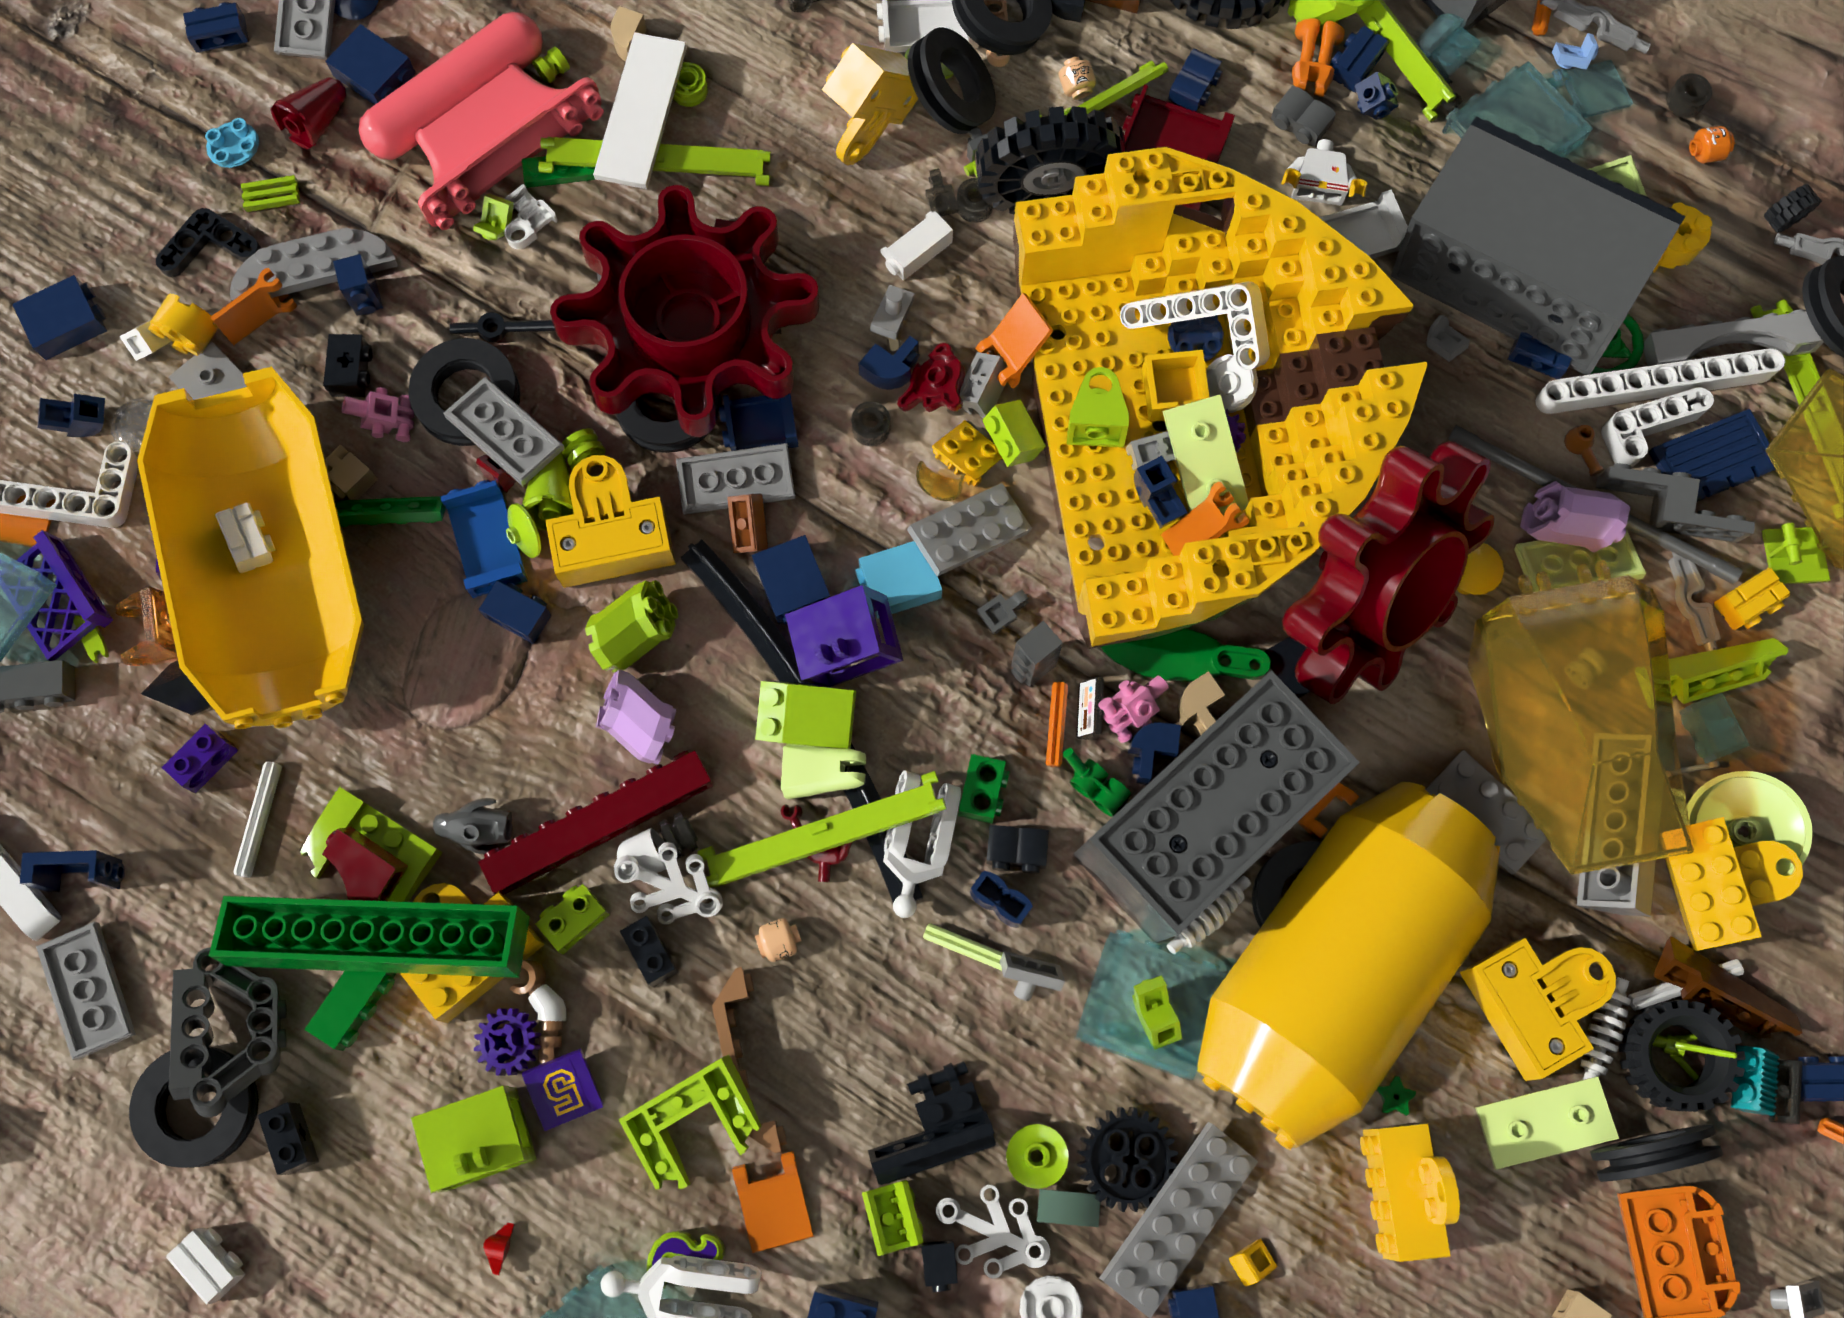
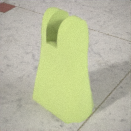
M786 744L783 747L781 791L788 800L860 787L865 784L866 775L859 772H845V766L866 764V754L854 749Z

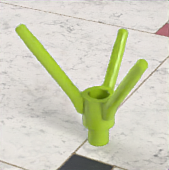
M1667 1034L1666 1037L1657 1035L1653 1046L1662 1048L1663 1052L1670 1054V1057L1685 1070L1694 1082L1699 1076L1682 1058L1686 1050L1720 1057L1737 1058V1053L1688 1044L1687 1042L1698 1040L1694 1034L1677 1036Z

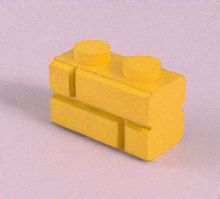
M1768 567L1715 601L1714 606L1725 617L1732 630H1737L1743 625L1746 629H1749L1763 620L1760 617V614L1767 611L1771 615L1784 607L1785 604L1782 600L1790 596V591L1783 582L1779 581L1780 578L1773 569Z

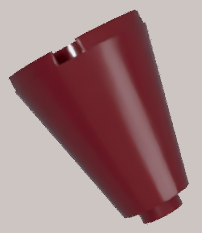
M324 78L277 100L270 109L272 117L281 131L284 128L288 130L291 134L289 139L302 148L310 149L317 144L346 100V88L338 79Z

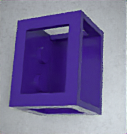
M867 586L855 587L785 614L801 681L817 686L832 687L904 661L887 595ZM876 611H878L886 644L881 642L874 614ZM875 655H879L875 658L866 660L864 662L834 672V670L845 667L847 665L853 664L855 662L864 660Z

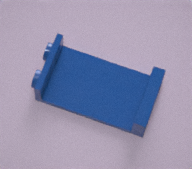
M496 480L480 481L474 487L454 489L449 491L447 495L440 497L448 511L466 575V579H463L465 588L472 598L489 594L496 581L505 585L508 582L514 585L528 582L519 548L516 544H512L506 534V529L509 528L508 510L502 490Z

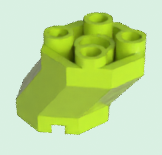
M1290 0L1287 13L1291 18L1292 15L1297 20L1296 24L1305 19H1319L1321 22L1319 33H1321L1323 24L1326 21L1338 23L1339 20L1370 6L1375 0Z
M645 580L634 585L601 612L590 616L585 632L586 636L592 635L593 642L588 644L589 650L602 670L608 671L613 669V673L618 670H626L660 642L672 637L676 626L675 619L678 618V610L664 594L663 587L659 581L649 582Z

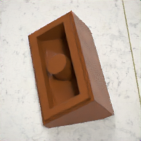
M762 494L727 497L733 553L768 549Z

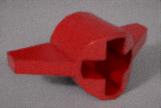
M508 1222L494 1235L488 1237L483 1244L492 1274L500 1276L503 1262L507 1257L510 1239L515 1226L513 1223Z

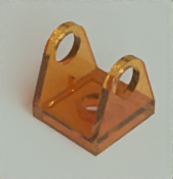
M146 587L116 604L115 611L119 616H143L145 633L144 641L121 654L122 664L141 666L178 658L164 591ZM130 607H142L140 609L135 610L126 609ZM137 656H148L144 658H133Z

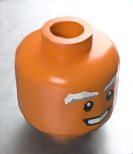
M1724 126L1700 129L1694 135L1693 140L1690 141V153L1701 164L1725 160L1734 149V135Z

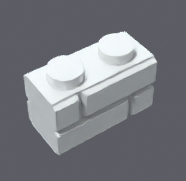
M244 503L235 506L233 509L229 508L215 514L239 573H244L273 562L270 552L276 550L270 535L263 536L260 527L265 526L259 510L253 511L250 503Z
M196 1228L169 1252L166 1258L205 1304L208 1305L219 1301L245 1276V1273L240 1268L243 1265L241 1259L233 1252L227 1253L220 1245L223 1240L212 1228L208 1230L206 1228Z

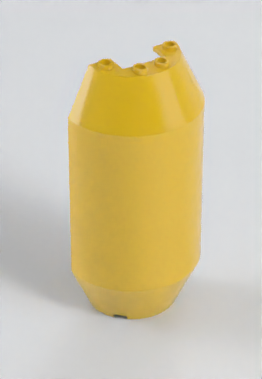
M271 366L243 373L244 382L247 387L193 400L185 388L154 395L137 459L179 667L224 722L234 725L235 729L274 725V728H286L293 724L292 721L318 719L323 716L322 712L343 702L348 692L364 630V622L317 422L310 411ZM244 503H250L253 511H260L265 524L260 529L263 536L270 535L276 551L270 552L273 558L272 563L239 573L215 514L229 508L233 509L235 506Z
M1401 782L1341 815L1210 998L1196 1070L1204 1076L1202 1082L1215 1092H1218L1220 1089L1232 1093L1238 1098L1235 1103L1246 1112L1252 1114L1254 1111L1263 1119L1260 1123L1277 1135L1275 1140L1288 1150L1300 1147L1361 1113L1491 922L1500 857V846L1494 845L1496 837L1471 812L1441 793L1437 796L1435 794L1431 795L1425 790L1423 785L1411 782Z

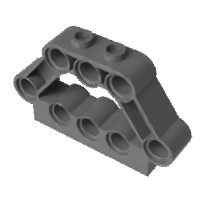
M209 947L197 953L194 958L193 969L173 970L169 1091L174 1100L190 1098L194 1109L199 1115L211 1118L223 1112L227 1102L259 1077L271 1074L278 1068L281 1060V1048H286L287 1045L286 1029H281V1019L287 1017L286 1000L280 999L277 984L273 979L258 977L243 967L226 966L209 956L211 948ZM211 964L219 965L212 971L205 970ZM215 986L251 1007L252 1011L247 1016L246 1023L252 1040L243 1051L210 1075L213 1069V1062L207 1048L213 1042L214 1034L208 1018L214 1013L215 1006L209 987ZM262 993L271 994L266 1000H256ZM195 1000H205L202 1005L198 1007H191V1004ZM261 1022L270 1023L266 1029H255ZM197 1028L204 1029L198 1036H189ZM261 1051L270 1052L269 1056L265 1059H255V1056ZM194 1058H203L202 1063L198 1066H188ZM206 1093H216V1096L211 1101H201V1098Z

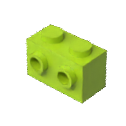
M1021 399L994 405L982 420L1007 467L1033 461L1046 447Z
M584 884L579 887L575 885L567 890L562 896L564 900L556 907L551 905L539 915L540 920L535 923L554 948L563 955L610 915Z

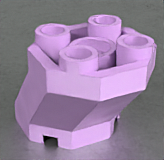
M1554 481L1536 492L1534 496L1538 499L1533 505L1528 503L1525 506L1520 524L1522 529L1537 540L1581 546L1591 552H1597L1613 542L1621 541L1625 536L1630 506L1611 493L1564 487L1557 481Z
M618 670L613 674L603 697L605 702L603 707L600 706L596 727L608 731L638 760L649 764H659L664 750L662 746L664 742H670L674 733L675 726L671 724L674 720L676 709L672 705L661 702L633 675Z

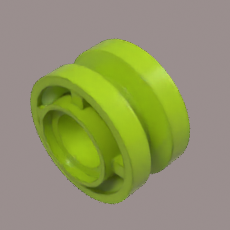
M684 62L673 99L682 106L693 107L702 103L707 96L706 76L699 65Z
M587 428L568 436L562 442L565 449L561 453L567 458V463L573 470L582 459L592 455H604L606 450L603 444L598 441L595 431Z

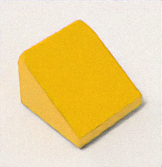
M1261 1238L1229 1258L1231 1265L1244 1286L1258 1283L1278 1267Z

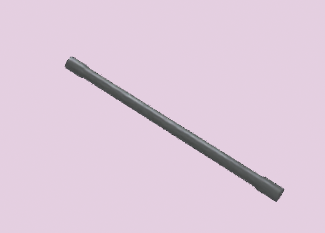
M1455 425L1448 438L1449 441L1458 443L1543 487L1557 481L1564 487L1577 488L1480 439L1479 436L1458 425ZM1630 514L1628 515L1626 529L1707 569L1711 574L1733 585L1740 578L1743 569L1721 558H1716Z

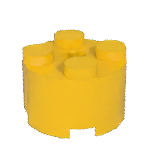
M1681 202L1669 207L1685 216L1663 253L1665 258L1660 266L1669 269L1685 264L1689 265L1707 245L1711 236V226L1713 224L1711 218L1708 215H1704L1698 209Z
M170 293L150 321L151 325L148 330L160 338L167 337L173 341L171 346L177 351L186 355L190 352L199 356L216 333L218 326L210 318L211 315L194 303H191V305L178 302L180 296Z

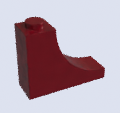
M352 827L334 830L327 838V847L322 853L341 875L348 900L388 901L408 868L407 864Z

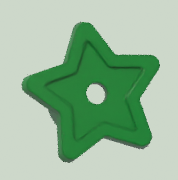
M1394 1076L1390 1085L1377 1088L1376 1091L1381 1095L1383 1102L1382 1113L1385 1114L1397 1110L1404 1116L1409 1115L1408 1102L1416 1095V1091L1404 1088L1399 1076ZM1394 1094H1398V1100L1394 1099Z

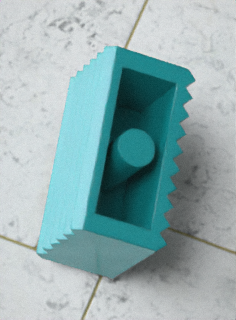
M1736 1045L1737 1052L1745 1051V1060H1737V1067L1745 1068L1743 1077H1735L1733 1080L1739 1084L1736 1092H1732L1731 1108L1747 1113L1775 1115L1774 1109L1776 1106L1774 1103L1777 1100L1774 1097L1778 1095L1775 1090L1778 1089L1776 1078L1779 1076L1776 1072L1779 1070L1777 1065L1780 1064L1777 1060L1780 1056L1764 1048Z

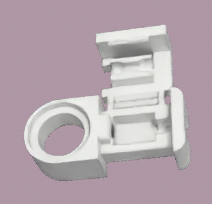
M524 184L504 198L514 202L513 209L515 208L519 212L517 214L518 217L506 226L504 232L508 244L514 249L526 248L537 239L536 233L552 220L555 223L558 221L555 212L543 200L537 201L527 191ZM516 230H523L525 232L524 238L517 241L511 239V235Z

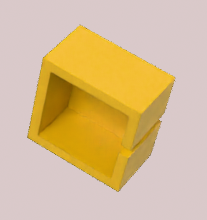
M1203 350L1145 355L1142 375L1149 422L1165 421L1162 412L1164 410L1210 397Z

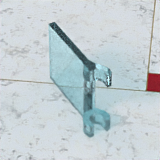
M1612 60L1589 65L1587 69H1556L1552 71L1553 78L1546 79L1545 81L1549 90L1565 85L1574 105L1569 107L1570 113L1563 115L1566 125H1572L1590 116L1631 107L1633 104Z

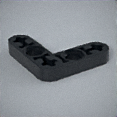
M201 208L188 218L158 253L155 262L165 276L176 277L183 273L209 241L242 262H245L250 256L261 249V246L254 237L212 210ZM203 220L210 221L209 224H201ZM223 232H233L231 239L227 241L220 240ZM189 237L195 239L191 247L183 248L181 246L184 239ZM241 242L247 248L252 247V250L250 252L243 251L239 243ZM176 250H179V252L182 254V256H180L179 253H178V252L176 253L175 251H176ZM168 261H175L173 265H166Z

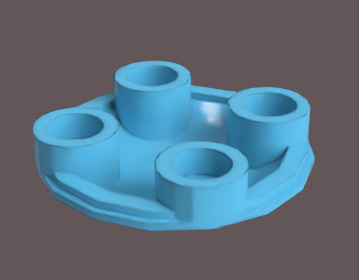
M235 118L218 128H212L205 135L207 155L213 163L221 167L233 168L245 164L255 155L259 146L257 132L242 118Z

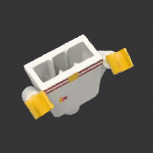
M1322 139L1318 141L1317 149H1307L1305 156L1298 157L1285 170L1281 184L1288 183L1294 186L1291 196L1293 199L1342 206L1348 190L1349 197H1353L1355 193L1365 197L1367 181L1357 179L1350 164L1346 163V155L1344 153L1333 151V141Z

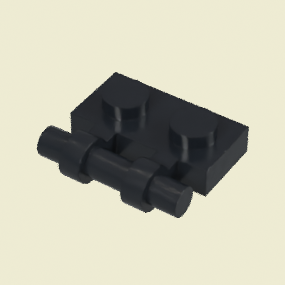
M964 1061L952 1065V1063L944 1065L943 1070L928 1076L926 1073L917 1076L918 1080L907 1084L911 1095L921 1091L924 1093L926 1100L915 1104L924 1131L983 1111L973 1083L969 1082L960 1086L957 1077L968 1073ZM949 1081L952 1090L934 1096L932 1087Z

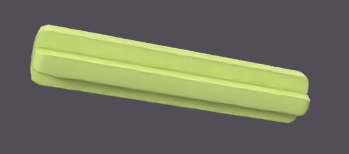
M932 923L927 925L923 934L925 940L1002 971L1000 959L1003 952Z

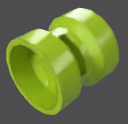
M555 46L547 51V55L538 57L532 62L540 77L547 84L553 82L559 73L564 74L570 70L566 58Z

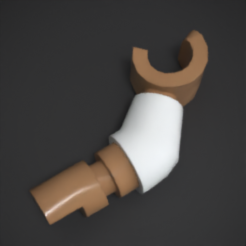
M523 960L521 968L527 970L529 981L526 986L514 984L510 990L516 994L530 995L528 1000L537 1013V1020H540V1030H543V1035L539 1037L541 1049H538V1063H546L554 1059V1048L561 1047L562 1036L558 1034L559 1030L563 1028V1021H566V1006L564 1000L545 984L546 973L543 966L537 961Z

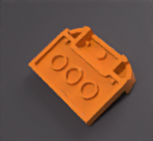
M1689 1185L1617 1193L1643 1317L1719 1318L1726 1315L1725 1313L1731 1309L1737 1299V1295L1740 1294V1282L1735 1277L1721 1216L1724 1213L1720 1204L1706 1191Z

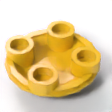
M1483 543L1468 555L1465 571L1457 588L1459 593L1464 595L1486 594L1495 590L1501 583L1504 574L1503 561L1495 549Z

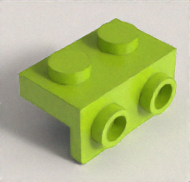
M907 1180L862 1192L878 1256L923 1244V1226L920 1219L917 1218L914 1207L915 1195Z

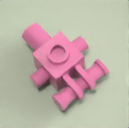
M379 387L376 388V392L370 391L365 400L345 396L342 404V413L361 417L360 428L372 430V436L375 438H382L383 433L389 434L393 427L398 428L396 440L401 442L410 441L409 430L413 428V421L411 419L414 417V411L411 409L409 395H401L399 398L387 395V389Z
M1157 675L1145 686L1134 681H1123L1119 684L1120 691L1111 698H1104L1099 702L1100 709L1105 713L1103 718L1106 723H1110L1109 728L1118 735L1119 742L1124 743L1132 738V733L1128 731L1127 726L1132 724L1139 728L1140 726L1144 727L1151 724L1150 718L1160 711L1155 699L1169 689L1161 676Z

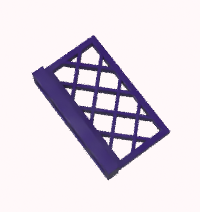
M41 530L33 537L37 543L0 573V585L48 661H55L97 625L105 628L113 619L63 541ZM39 554H42L41 568H32L34 559ZM18 572H22L19 587L12 586L9 579ZM31 573H40L36 588L28 587ZM48 574L56 575L54 589L45 588ZM26 592L35 593L32 607H25L24 605ZM44 593L52 594L49 608H41ZM61 594L70 597L67 609H58ZM39 613H48L45 628H38L37 626ZM57 614H65L62 629H53ZM74 615H81L85 623L78 629L71 630ZM52 634H61L59 644L54 649H51L50 641Z

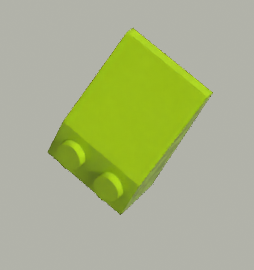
M761 681L755 740L851 749L856 690L779 681Z

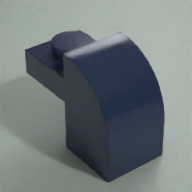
M909 336L894 355H891L875 343L858 363L859 376L875 387L885 390H893L906 385L911 379V367L915 365L920 356L919 341Z
M74 394L72 402L40 398L37 428L67 432V437H89L100 433L104 424L105 398Z
M1163 456L1138 467L1134 473V483L1139 498L1144 507L1148 506L1160 529L1183 518L1188 513L1173 488L1177 480Z
M1160 722L1144 726L1136 733L1129 746L1128 754L1139 755V757H1134L1132 774L1137 775V784L1148 785L1150 782L1154 757L1174 760L1178 755L1181 725Z

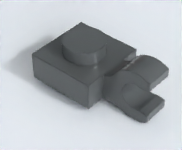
M1022 589L1007 600L999 594L977 609V613L992 634L995 635L1017 620V615L1014 611L1027 605L1029 598Z

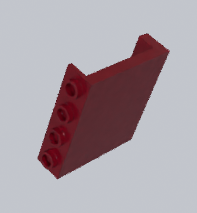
M1146 84L1141 94H1135L1131 109H1134L1132 116H1126L1122 128L1125 131L1124 137L1127 152L1168 147L1218 164L1235 115L1225 112L1221 121L1146 95L1148 85ZM1203 202L1182 204V206L1199 211Z

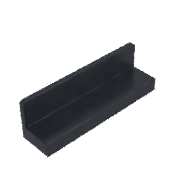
M985 1110L868 1150V1154L879 1185H883L994 1147L996 1142L991 1121Z

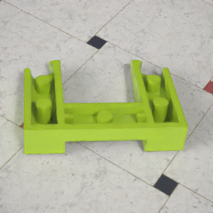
M341 787L338 788L323 810L300 851L303 856L309 855L315 866L311 873L315 878L319 879L331 863L322 855L327 847L326 840L329 835L339 828H354L408 865L407 870L388 901L409 902L443 853Z
M729 1054L618 1119L655 1189H661L664 1180H678V1189L686 1188L690 1185L667 1127L705 1104L711 1102L739 1155L744 1154L748 1150L749 1146L745 1141L751 1131L754 1129L758 1132L762 1126L750 1096Z

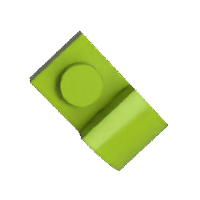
M1162 975L1153 979H1146L1140 984L1133 986L1134 995H1132L1134 1006L1153 1049L1156 1050L1181 1040L1180 1021L1169 1002L1167 984Z

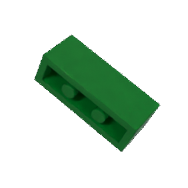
M344 971L304 1030L335 1050L344 1051L345 1048L351 1047L359 1036L358 1029L362 1023L368 1021L376 1012L377 1005L375 1004L382 994L386 995L395 983L394 977L397 973Z

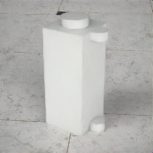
M930 211L922 222L888 248L885 246L880 250L886 258V267L893 275L897 274L903 281L952 243L953 229L936 211L933 213Z

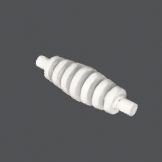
M1242 876L1229 886L1191 924L1167 944L1168 950L1176 954L1183 947L1190 949L1196 945V942H1201L1206 936L1218 930L1231 916V913L1236 910L1238 904L1244 900L1243 891L1251 885L1250 880Z
M1617 977L1616 988L1609 1003H1605L1599 1008L1605 1011V1015L1594 1013L1592 1019L1602 1023L1601 1026L1589 1023L1587 1030L1598 1036L1596 1038L1586 1035L1594 1049L1584 1054L1590 1057L1589 1061L1581 1060L1580 1066L1585 1068L1583 1080L1598 1077L1600 1074L1606 1075L1608 1069L1601 1066L1602 1062L1611 1064L1613 1058L1605 1053L1606 1051L1616 1053L1619 1048L1609 1041L1611 1039L1622 1042L1623 1035L1613 1030L1614 1028L1625 1030L1626 1023L1617 1018L1618 1016L1627 1018L1628 1011L1621 1008L1622 1005H1630V999L1626 997L1629 985L1628 980Z

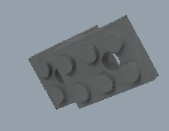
M1616 463L1597 477L1596 488L1653 497L1649 524L1664 532L1737 543L1754 534L1755 522L1746 521L1744 516L1728 515L1727 518L1717 517L1715 512L1699 510L1695 513L1700 479L1691 478L1689 473L1674 472L1673 475L1661 474V470L1656 468H1644L1641 471L1631 469L1632 466L1628 464Z

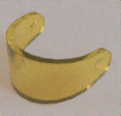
M923 461L918 463L916 470L917 482L921 489L932 498L942 501H951L958 498L967 478L965 473L961 474L960 479H951L938 475L928 469Z

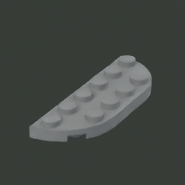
M342 228L259 249L235 273L230 288V299L232 302L257 282L260 272L266 268H269L274 274L268 282L278 278L283 285L276 292H267L273 298L337 282L333 261L361 254L372 273L397 267L398 265L389 246L378 236L358 229Z

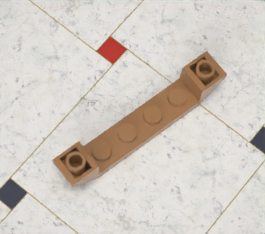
M739 967L730 976L713 1003L712 1008L722 1056L724 1057L729 1054L747 1089L750 1088L746 1069H740L738 1058L743 1057L740 1039L734 1040L732 1028L737 1027L734 1010H728L727 1007L730 1004L751 1000L749 992L754 991L751 973L745 974V970ZM777 1121L762 1123V1127L758 1132L754 1129L751 1131L750 1138L774 1153L783 1152L782 1145L787 1144L784 1126H778Z

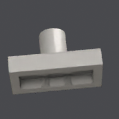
M889 285L871 322L870 332L896 340L913 304L915 293Z
M1005 951L1000 959L1003 977L1018 980L1014 994L1019 999L1031 1000L1036 985L1058 991L1062 990L1065 980L1060 965Z
M1805 1280L1786 1285V1289H1772L1770 1292L1772 1307L1774 1309L1789 1310L1791 1318H1813L1825 1314L1819 1280Z

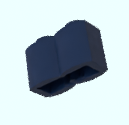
M1193 48L1170 88L1168 100L1195 112L1198 111L1200 106L1205 107L1212 93L1209 91L1211 86H1217L1223 75V71L1220 70L1222 61Z
M983 871L970 889V895L978 905L985 909L993 910L1003 923L1013 928L1020 927L1033 907L1030 900L1024 894L1014 889H1008L1005 882L999 876L988 871Z

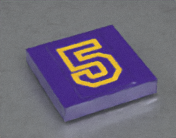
M581 1048L522 1072L523 1080L544 1131L604 1107Z

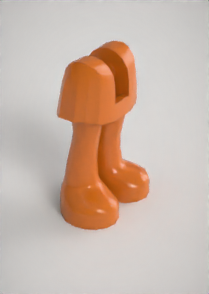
M1317 18L1305 19L1298 22L1295 27V36L1298 40L1302 41V52L1300 61L1296 62L1292 68L1293 85L1305 91L1308 81L1315 82L1314 95L1324 97L1334 77L1335 69L1330 66L1333 48L1342 43L1345 29L1333 21H1326L1323 24L1318 62H1313L1321 22Z

